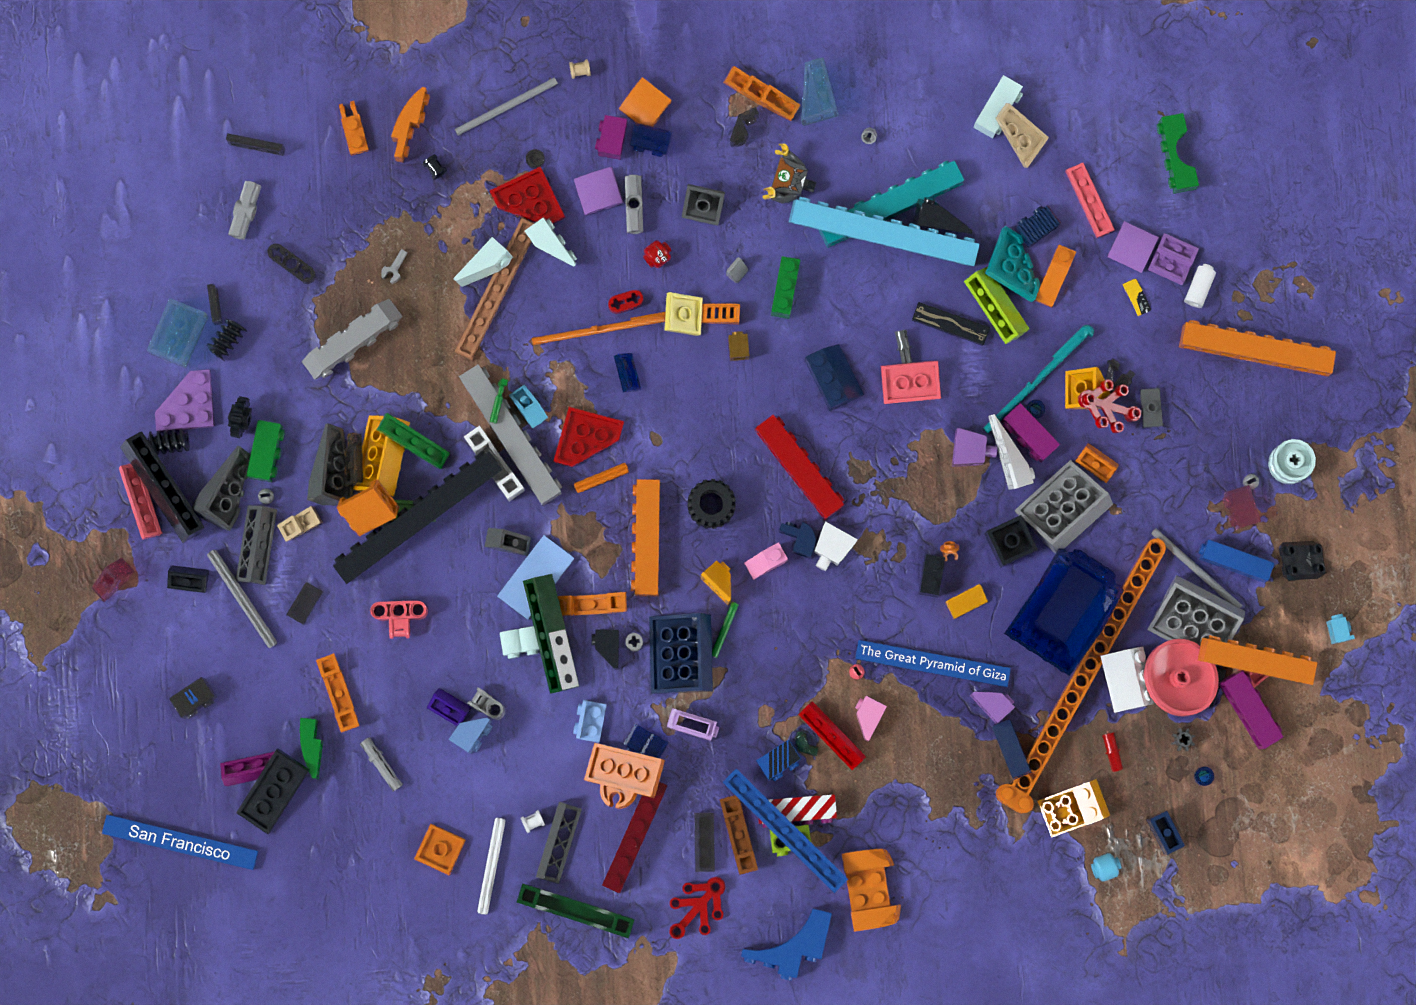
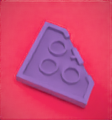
M209 369L190 371L156 410V431L164 432V430L172 431V429L177 431L180 428L187 430L215 427L211 371Z

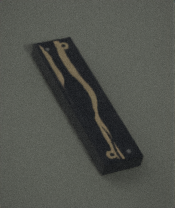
M918 302L912 318L914 322L981 346L984 345L990 329L988 326Z

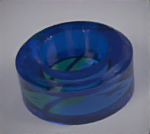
M1032 400L1026 406V410L1035 419L1041 418L1046 410L1044 403L1040 400Z
M1199 767L1194 773V780L1200 786H1208L1214 780V772L1209 767Z

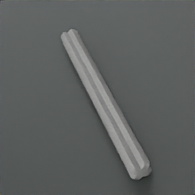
M217 550L210 551L207 554L208 558L267 647H274L277 644V640Z

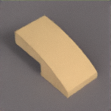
M310 506L299 514L293 515L279 523L277 526L285 541L288 542L323 522L315 507Z

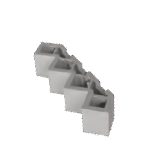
M390 299L374 305L371 308V312L356 318L349 323L350 326L342 332L338 331L327 339L326 344L319 349L316 347L303 359L302 363L315 380L320 377H328L333 373L332 369L336 364L343 361L349 362L355 357L354 353L360 347L373 345L377 341L376 337L385 330L391 331L399 325L397 322L403 316Z

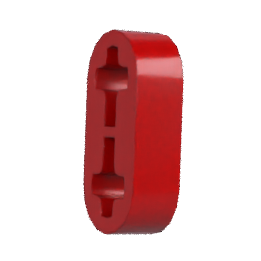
M638 290L615 295L608 302L609 310L614 314H620L636 309L643 304V295ZM632 295L640 297L636 304L634 301L627 302V300L632 299ZM615 300H617L618 303L625 302L624 304L620 305V309L612 307V305H614Z

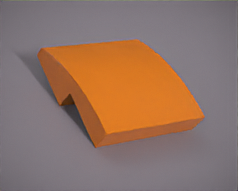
M642 77L623 101L619 110L649 132L672 100Z

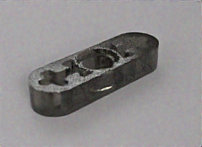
M275 243L269 246L267 253L273 262L304 284L314 282L316 273L311 266L280 244ZM278 249H280L279 252L281 253V255L284 256L282 263H280L282 261L281 257H279L278 255L273 257V250L277 251ZM289 259L297 261L295 268L290 269L287 267L286 264ZM300 267L305 272L310 271L311 277L303 279L304 275L298 271Z

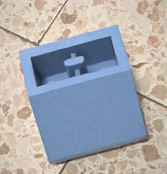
M486 717L459 723L449 740L470 754L473 751L477 752L482 745L480 740L484 735L488 736L493 728L491 725L492 721Z

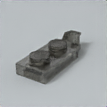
M354 432L348 434V447L344 449L345 485L347 487L363 483L362 436Z

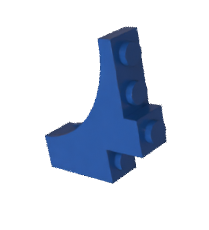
M812 909L804 926L790 940L779 946L764 950L742 949L741 957H744V962L755 964L756 961L764 962L763 966L775 968V965H777V974H781L780 978L792 981V977L797 978L802 955L805 956V960L812 962L822 959L832 913Z

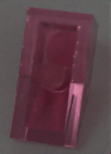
M120 558L105 567L91 588L105 602L130 579L135 571L123 558Z

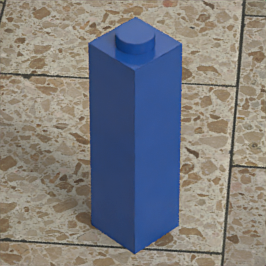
M1207 540L1205 544L1202 543L1198 554H1201L1199 560L1263 583L1269 581L1274 566L1273 562L1212 540Z

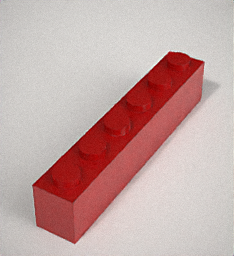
M773 414L755 428V432L822 518L827 520L844 506L843 497L838 491L835 493L832 490L830 480L826 476L824 478L821 476L819 466L814 461L810 462L807 458L809 454L804 447L799 448L796 444L797 439L791 431L788 433L784 428L785 423L779 416L776 418Z

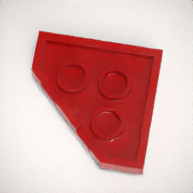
M541 166L489 190L499 210L535 222L544 217L546 220L550 219L554 224L565 218Z
M569 407L554 457V463L574 467L620 440L624 421Z

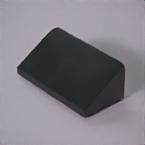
M171 565L168 570L167 588L206 593L209 570Z

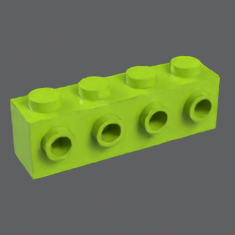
M985 267L972 274L964 283L1004 343L1007 344L1018 339L1030 328L1000 283L985 274L988 268Z

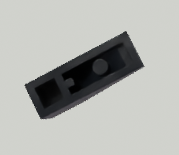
M924 197V200L918 199L913 219L917 225L972 234L970 227L935 202V199Z

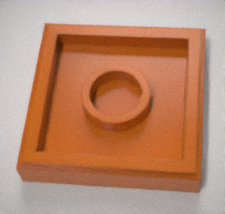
M430 823L414 859L450 876L466 839Z

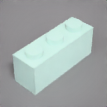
M1003 75L973 128L991 138H994L995 134L999 135L1002 129L995 118L1006 103L1013 105L1016 102L1018 104L1023 95L1021 93L1023 86Z

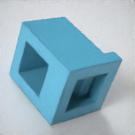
M1343 614L1331 616L1332 620L1326 622L1331 644L1355 639L1354 635L1350 636L1351 625L1346 620V617H1343Z

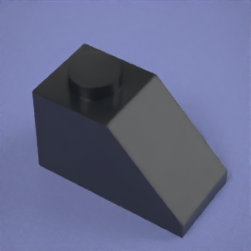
M595 629V634H592V646H595V650L614 670H618L619 630Z

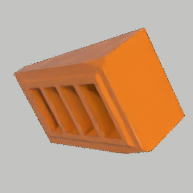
M702 304L701 323L739 325L740 304ZM707 309H711V318H707ZM715 309H719L718 318H715ZM723 309L726 310V318H722ZM730 310H734V318H730Z

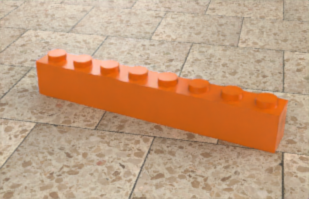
M1189 320V322H1185L1182 326L1179 348L1327 377L1333 373L1336 351H1332L1327 346L1317 348L1312 347L1311 343H1293L1291 339H1282L1281 341L1276 340L1271 335H1263L1261 337L1256 336V333L1245 331V333L1237 332L1235 328H1226L1225 330L1220 329L1215 324L1200 325V322Z

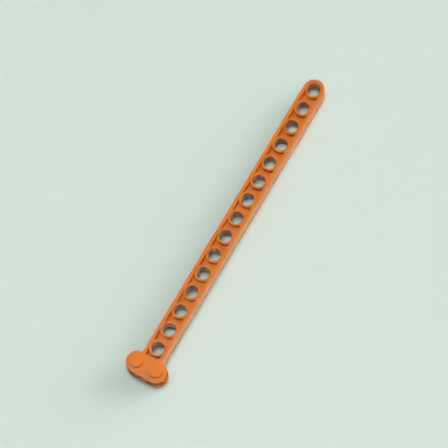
M1154 538L1144 546L1027 754L1028 764L1030 760L1038 762L1037 770H1031V773L1024 775L1029 780L1028 786L1022 787L1019 783L1020 778L1013 779L1011 785L1003 784L997 788V800L1012 810L1021 814L1032 810L1034 802L1032 797L1029 796L1032 788L1102 665L1101 656L1109 653L1165 553L1166 545L1161 539ZM1152 544L1159 546V553L1155 554L1151 551ZM1143 560L1150 563L1149 570L1142 568L1141 563ZM1133 577H1138L1141 580L1139 587L1133 585ZM1124 593L1131 595V603L1124 602ZM1115 610L1122 612L1121 620L1113 616ZM1106 626L1113 629L1112 636H1107L1104 633ZM1096 643H1101L1104 646L1102 653H1098L1095 650ZM1090 659L1094 662L1093 670L1086 668V660ZM1078 676H1082L1085 679L1084 686L1077 685L1076 678ZM1068 693H1073L1076 696L1074 703L1067 701ZM1059 709L1066 712L1065 720L1058 718L1057 712ZM1050 726H1053L1057 729V735L1055 737H1052L1048 734V728ZM1040 743H1045L1048 747L1045 754L1038 750Z

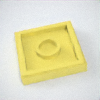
M672 292L667 293L665 331L695 336L701 335L703 298Z

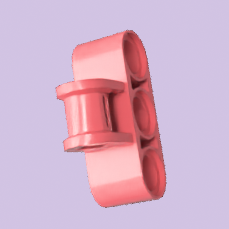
M389 601L374 603L371 606L370 612L379 621H389L390 639L394 637L410 638V620L424 619L428 614V608L421 601ZM418 605L424 608L421 615L414 614V608ZM397 606L404 607V613L400 616H396L394 612ZM384 607L385 613L382 616H376V608Z

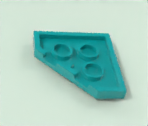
M1005 226L1000 232L985 274L1028 301L1033 302L1036 299L1041 284L1039 279L1035 278L1032 271L1033 264L1029 254L1025 253L1023 248L1022 236Z

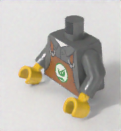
M778 144L782 147V151L775 150V153L783 155V157L780 156L772 186L763 189L768 192V195H764L763 199L771 198L773 201L785 204L801 197L802 190L814 192L816 182L806 179L808 169H806L805 164L798 156L791 152L786 144Z

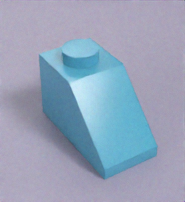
M525 385L509 395L532 428L548 418L539 402Z

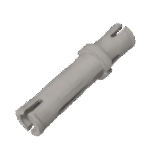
M370 737L361 742L360 746L369 756L368 760L373 762L392 791L394 792L403 784L382 756L383 752L378 750Z

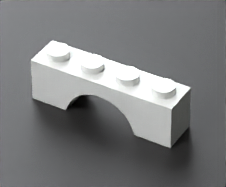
M480 426L464 436L475 454L482 450L485 452L489 450L502 467V471L492 478L509 502L525 491Z

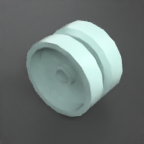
M1291 439L1284 441L1271 452L1268 467L1270 473L1277 481L1283 484H1295L1304 480L1312 473L1316 457L1313 449L1307 443Z

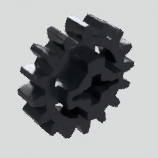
M239 396L237 402L232 404L228 414V427H231V437L241 438L245 430H248L252 419V408H249L250 399L247 397Z

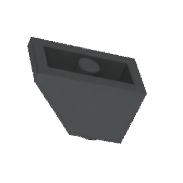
M488 528L484 547L528 556L531 537L505 529Z

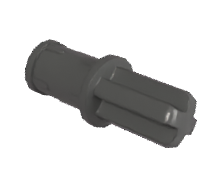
M907 329L894 332L898 346L897 351L900 352L902 363H912L910 353L912 346L909 345Z

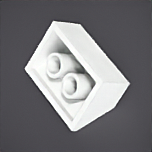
M1143 647L1101 656L1114 713L1156 704L1150 697L1145 685L1144 668L1147 660Z

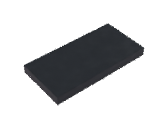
M277 748L236 813L266 834H270L310 769Z

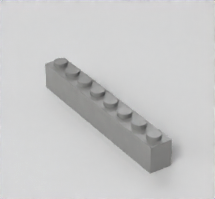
M478 364L460 375L459 378L541 505L544 506L562 494L560 491L562 486L557 478L553 480L549 474L552 472L546 462L542 463L539 457L542 455L537 447L532 448L529 441L531 438L526 430L522 432L519 428L521 423L517 416H512L508 411L511 407L506 399L502 400L497 424L489 422L495 397L499 389L495 383L491 384L488 380L490 375L485 367L481 369Z

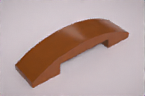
M736 795L719 799L739 875L757 871L758 867L740 799Z

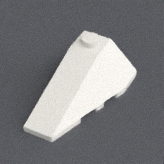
M995 414L988 416L1008 489H1016L1034 483L1035 474L1033 468H1029L1028 463Z

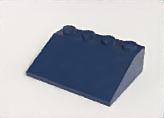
M691 613L649 617L651 694L713 692L711 614Z

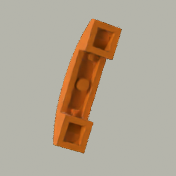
M626 592L558 596L562 616L627 612Z
M335 654L317 659L316 662L328 691L341 733L359 727L356 711Z

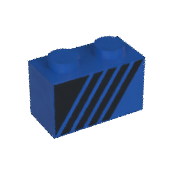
M788 739L756 760V763L767 780L773 779L775 782L784 776L782 773L784 770L789 768L791 771L799 766L798 761L801 760V757Z

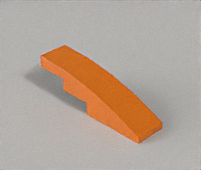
M735 66L731 68L723 82L755 103L789 121L793 119L800 107L799 103L770 84L766 85L753 75L749 76Z

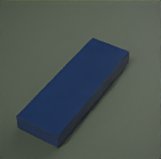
M1008 719L993 726V731L1012 778L1015 780L1031 773L1032 771L1011 720Z

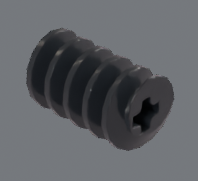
M230 319L225 320L228 326L221 325L220 328L223 332H216L218 338H211L214 345L210 343L206 345L211 353L224 362L225 360L222 355L229 356L227 349L234 350L231 343L238 344L239 342L236 337L243 338L240 331L247 332L243 326Z
M180 428L179 434L176 433L175 429H172L171 435H169L167 430H164V435L162 436L159 430L156 436H153L152 431H149L148 441L157 455H159L160 450L163 454H166L168 450L170 453H174L175 448L178 452H182L183 447L185 451L190 450L188 432L184 433L182 428Z

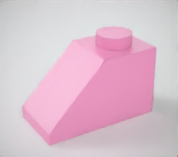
M778 542L744 564L754 580L786 563L788 558Z
M865 696L864 699L860 698L855 707L858 709L856 715L863 738L867 742L870 740L887 707L868 696Z

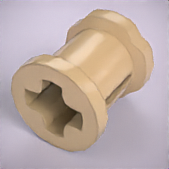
M588 59L579 63L569 62L572 79H575V76L581 75L591 76Z

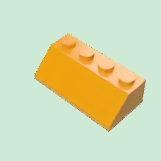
M369 415L353 490L362 492L369 488L373 480L378 479L387 492L394 496L405 448L377 431L384 416ZM396 418L407 426L410 425V422Z

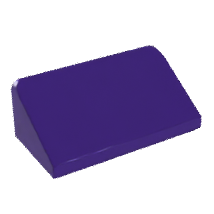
M438 688L433 694L427 709L458 726L459 723L464 722L471 707Z

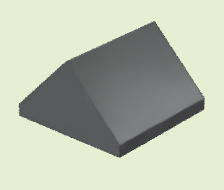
M688 184L682 218L718 226L725 200V192Z

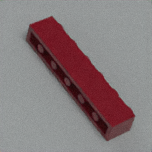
M659 782L655 798L641 796L602 886L621 893L668 785Z

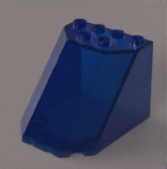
M1059 548L1004 634L1011 640L1024 646L1028 651L1041 657L1045 662L1056 667L1060 672L1070 676L1103 631L1124 590L1114 580L1116 575L1113 570L1105 567L1093 557L1088 556L1082 550L1074 549L1073 552H1068L1066 549Z

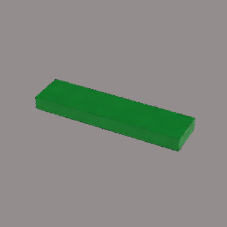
M385 413L377 428V431L438 469H442L450 452L389 413Z

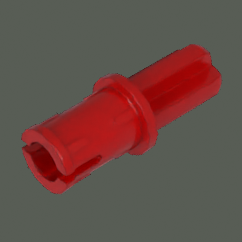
M1114 732L1102 735L1107 751L1105 755H1108L1112 772L1121 771L1123 766L1119 755L1120 749L1117 747Z

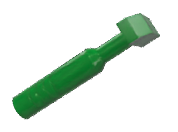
M502 378L498 382L499 390L495 397L490 423L497 424L503 400V390L508 383L507 379Z

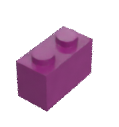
M605 115L604 121L600 120L599 132H601L600 139L597 138L595 149L598 150V156L621 160L627 119Z

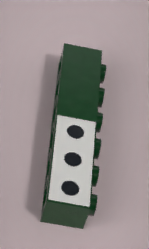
M548 574L524 580V589L550 694L580 687L553 575Z

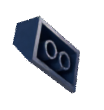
M839 344L823 348L805 357V363L829 411L864 395Z

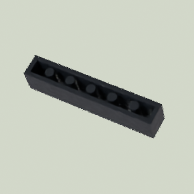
M141 431L126 439L120 447L182 543L199 535L205 527L143 432Z

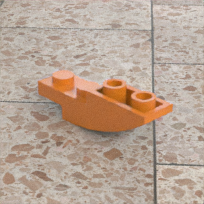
M426 87L420 88L409 99L393 128L391 138L393 142H397L394 157L398 162L403 163L404 158H407L409 155L410 147L407 145L409 139L412 140L414 129L412 127L419 128L420 123H424L426 113L423 111L430 99V94H428Z

